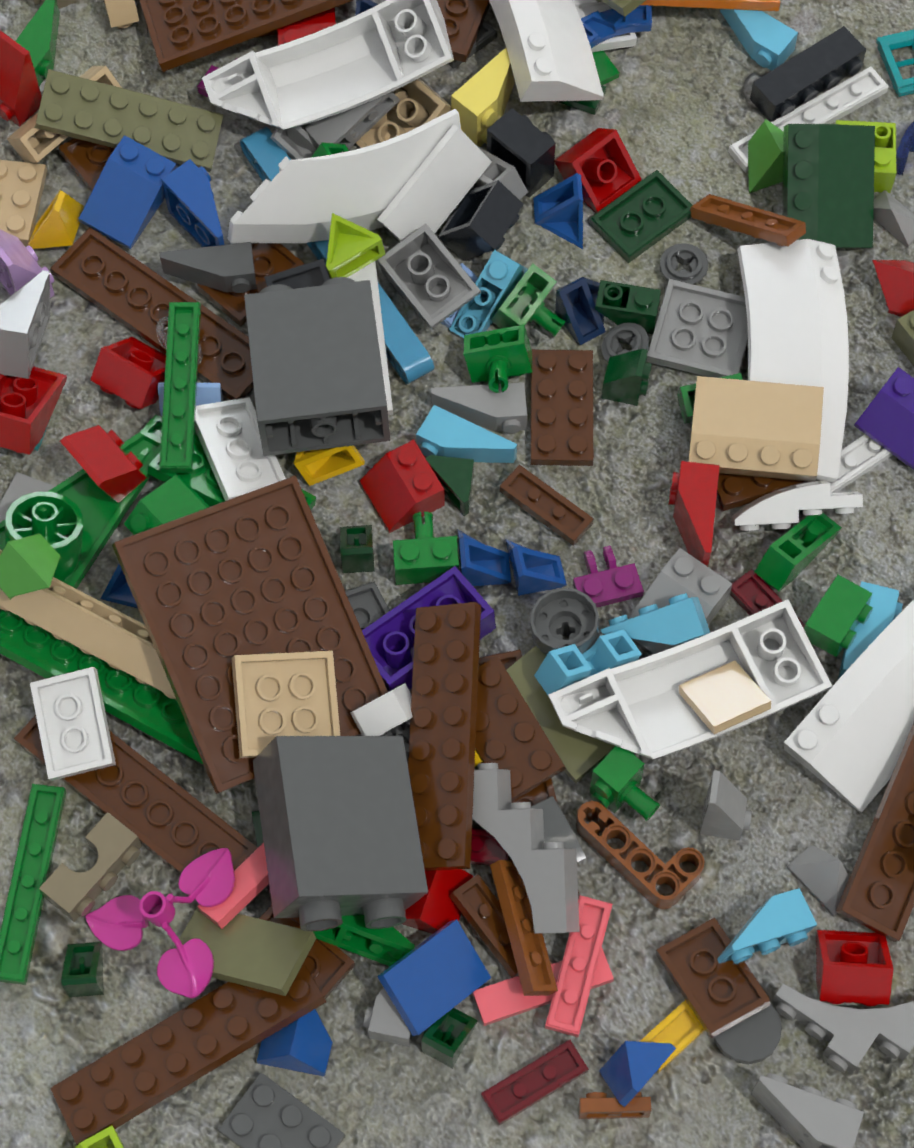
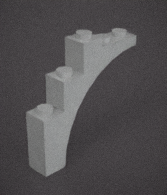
M498 763L478 764V770H474L472 820L476 821L494 836L511 857L524 882L531 904L535 934L580 932L576 849H565L564 842L544 843L543 809L531 808V802L512 803L510 770L498 769Z
M782 984L772 1001L777 1006L776 1011L784 1018L791 1021L796 1019L806 1026L805 1030L809 1035L817 1040L822 1041L825 1039L829 1042L823 1055L828 1058L827 1062L833 1068L843 1073L845 1071L851 1074L854 1072L874 1041L880 1044L879 1049L884 1054L893 1059L899 1057L903 1061L914 1047V1001L889 1008L855 1009L833 1006L809 998L785 984Z

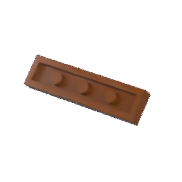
M711 194L691 207V216L694 219L704 221L707 224L721 226L730 231L744 233L756 239L767 240L779 246L788 247L806 233V224L803 221Z
M498 860L491 864L490 867L524 996H549L557 992L558 989L543 933L535 934L532 909L524 882L513 861Z

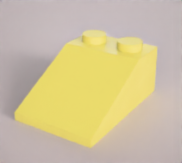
M507 48L503 49L451 95V110L456 109L459 112L461 130L478 147H481L484 143L487 144V129L503 116L515 83Z

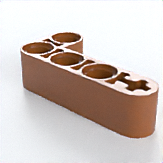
M588 801L578 809L576 829L579 835L655 907L659 909L671 908L701 878L705 861L700 851L695 848L681 849L665 864L599 802ZM586 817L590 820L596 817L598 819L597 824L593 821L587 824L585 822ZM611 838H618L623 841L624 847L613 849L607 844V841ZM635 861H643L649 869L646 872H637L632 868L631 864ZM689 861L696 866L697 870L688 873L683 871L679 864ZM660 884L669 885L673 889V894L663 896L658 893L656 887Z

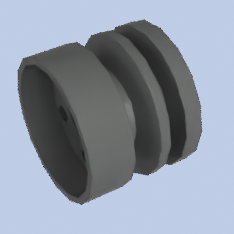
M559 588L551 590L541 596L532 608L530 626L533 647L537 646L546 656L549 651L575 644L581 654H583L595 644L600 636L599 614L596 604L587 594L577 589ZM563 636H569V639H563Z

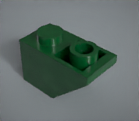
M600 280L595 310L617 325L636 323L642 326L647 334H653L661 290Z
M638 349L609 358L603 381L602 399L638 406L640 395L646 396L650 381L649 376L652 363L647 362V349Z

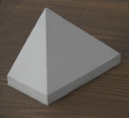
M301 126L285 130L276 127L270 137L294 160L311 158L319 147V144Z
M884 190L874 199L873 219L908 248L914 243V214Z
M811 845L790 863L787 869L835 917L838 914L836 910L850 877L840 859Z

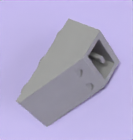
M769 1073L767 1077L760 1075L751 1094L802 1148L854 1147L864 1114L863 1111L856 1109V1104L841 1098H836L835 1101L821 1097V1091L809 1086H802L801 1089L788 1085L787 1079L776 1074Z

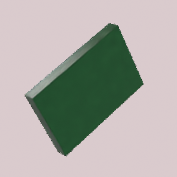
M656 170L593 215L589 220V224L627 263H630L692 217L691 207L693 205Z

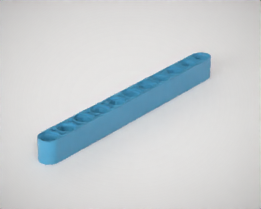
M264 127L240 140V146L245 157L263 182L265 179L270 181L274 179L279 173V163L286 156L291 160L287 153L270 138L273 133L268 127ZM329 240L306 243L318 260L324 259L326 265ZM378 283L386 356L404 383L409 384L433 371L435 368L434 363L425 347Z

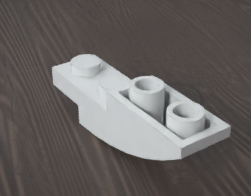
M826 480L791 485L768 493L747 504L732 515V523L735 526L740 525V530L742 531L759 530V525L772 524V529L791 528V523H799V510H803V515L822 514V509L834 508L837 514L854 513V508L863 507V494L858 491L830 493V483Z

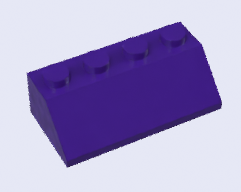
M898 367L854 426L913 470L914 378Z
M456 566L362 630L388 692L406 683L409 690L412 688L416 608L476 602L481 605L480 639L496 629L494 610Z

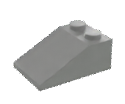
M424 224L386 252V255L377 259L384 276L431 329L481 293V290L427 224Z
M43 270L0 304V374L29 379L51 317L50 271Z
M679 548L660 571L628 619L640 616L638 610L657 604L659 609L670 605L668 599L687 593L688 598H699L707 624H709L729 599L732 583ZM632 639L635 644L651 655L678 646Z

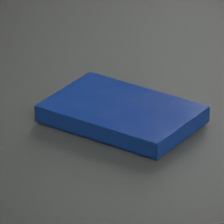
M457 919L448 922L377 976L412 1036L421 1034L491 979L490 974Z

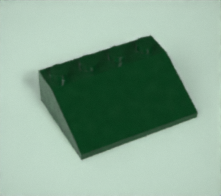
M787 124L784 126L782 215L805 222L806 233L797 240L811 239L835 245L836 248H873L875 126L840 124Z

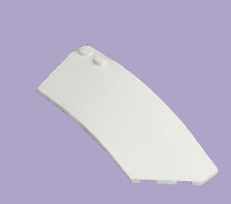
M386 0L369 10L316 33L256 53L251 51L202 77L210 102L213 105L285 130L315 122L375 100L452 62L454 58L445 20L437 0Z
M489 0L507 48L520 102L603 100L604 94L592 50L573 0Z
M453 109L407 133L356 150L289 160L286 156L279 163V173L272 181L265 179L250 196L253 201L244 213L237 211L230 219L227 239L230 243H308L329 240L332 213L369 231L384 227L377 220L451 126L454 124L461 129L459 112Z
M811 239L796 240L788 247L779 246L773 242L742 245L737 251L747 313L748 381L824 387L816 479L836 482L839 475L849 379L847 312L836 247L832 244Z
M789 599L694 640L631 663L603 670L548 696L563 727L653 760L711 740L830 689L832 684ZM735 660L771 700V709L717 734H713L679 694V685Z
M914 600L868 646L784 741V750L860 813L867 808L890 781L914 723Z

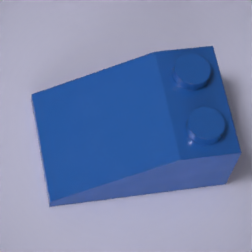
M124 135L108 158L79 217V222L131 250L164 201L165 194L161 179L177 168L176 163Z
M189 159L161 179L168 212L201 247L224 245L214 194L210 185L211 177L204 167H197Z

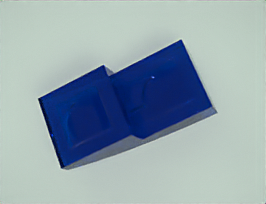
M914 121L905 131L896 153V174L903 175L909 152H914Z

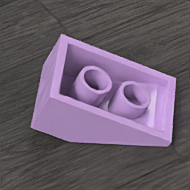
M0 229V283L11 296L43 270H49L46 266L41 268L38 265V257L30 245L25 247L18 237ZM50 273V298H52L53 296H55L54 291H53V288H52V283L55 282V281H54V278H53V276H52L51 273Z

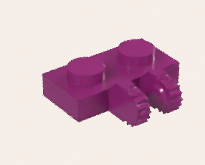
M609 545L603 547L602 552L608 570L598 572L593 552L591 550L584 552V559L589 574L573 578L574 589L587 594L596 604L597 608L643 596L644 590L635 563L617 567L613 550Z

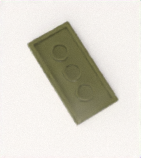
M534 646L510 666L507 672L565 765L566 769L563 771L577 783L596 767L615 745L562 726L550 698L534 676L546 657L537 646Z
M198 907L179 938L182 945L194 938L200 939L208 945L214 959L212 978L283 996L287 995L316 940L313 931H303L300 928L242 914H237L221 929L204 916Z

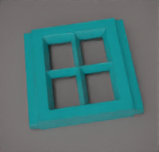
M914 29L876 38L878 51L896 94H898V97L913 94L914 77L903 79L899 68L913 65L914 58L896 62L892 50L912 46L914 50Z

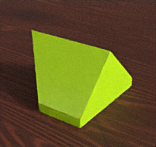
M332 213L326 262L330 279L349 277L386 255L382 239L378 234Z

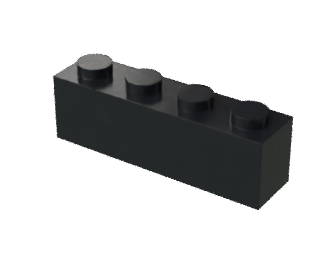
M843 26L754 81L750 100L770 122H773L794 111L795 108L803 103L814 99L822 91L835 87L846 76H853L858 73L864 65L866 48Z

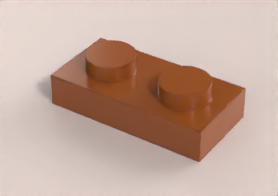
M638 1092L623 1107L616 1097L607 1098V1093H587L586 1098H580L579 1119L649 1118L651 1114V1097H642V1092Z

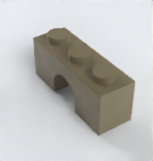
M108 812L85 837L90 848L98 853L96 864L88 871L75 872L61 863L39 888L44 898L73 922L80 916L85 917L92 910L97 896L102 891H108L117 881V874L125 865L130 866L141 852L140 848L142 845L138 836Z

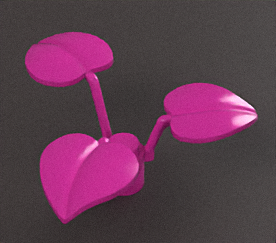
M228 848L213 850L198 857L186 866L180 875L178 885L180 890L189 896L181 897L168 894L165 897L158 891H151L145 894L141 900L133 895L116 897L85 916L91 931L107 947L117 951H127L140 944L143 938L142 928H147L149 921L155 926L162 927L172 939L176 948L166 951L159 960L157 975L161 984L167 990L190 999L199 996L211 980L214 968L213 954L208 945L197 938L191 939L182 945L169 924L175 916L173 903H192L195 899L203 907H214L223 903L232 893L235 883L231 852Z

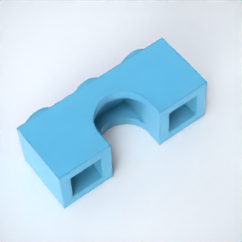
M622 629L599 636L595 644L583 654H581L575 644L549 651L534 676L546 694L549 695L608 668L612 669L637 661L642 653L627 632Z

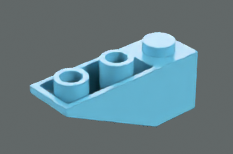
M494 250L475 283L481 290V293L461 307L449 330L464 338V335L485 332L493 323L491 319L524 276L528 268Z
M687 593L668 599L670 603L668 606L658 609L657 604H653L639 609L640 616L628 619L627 615H622L608 620L610 626L601 629L602 634H609L624 629L631 639L681 645L710 633L699 598H688Z
M800 888L774 895L759 907L717 958L718 963L732 960L734 964H738L753 956L752 953L760 951L762 955H766L779 949L781 944L788 942L791 947L807 940V933L817 926V923Z

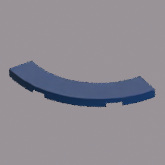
M640 5L625 17L614 9H610L600 13L596 11L581 18L591 49L599 43L618 35L651 31L652 6Z

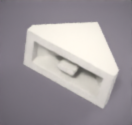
M406 683L352 711L350 714L362 736H379L413 717L411 712L412 694Z

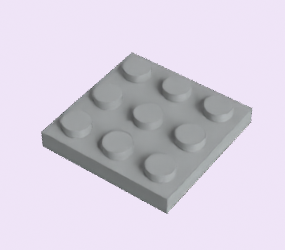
M669 279L649 347L647 362L706 377L720 378L738 374L748 341L745 297Z

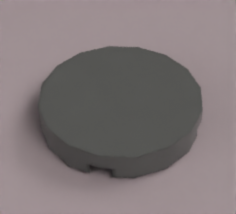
M770 1003V1006L713 1037L714 1042L721 1053L729 1059L739 1061L742 1064L762 1062L773 1054L780 1042L782 1025L779 1014Z

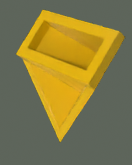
M60 190L34 226L28 245L32 249L72 246L80 224L79 217L85 206Z
M354 445L297 452L294 460V465L309 486L365 464V460Z

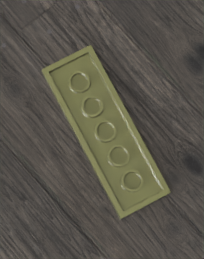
M48 69L35 128L111 148H116L125 135L178 165H182L191 159L197 167L202 166L210 173L223 114Z

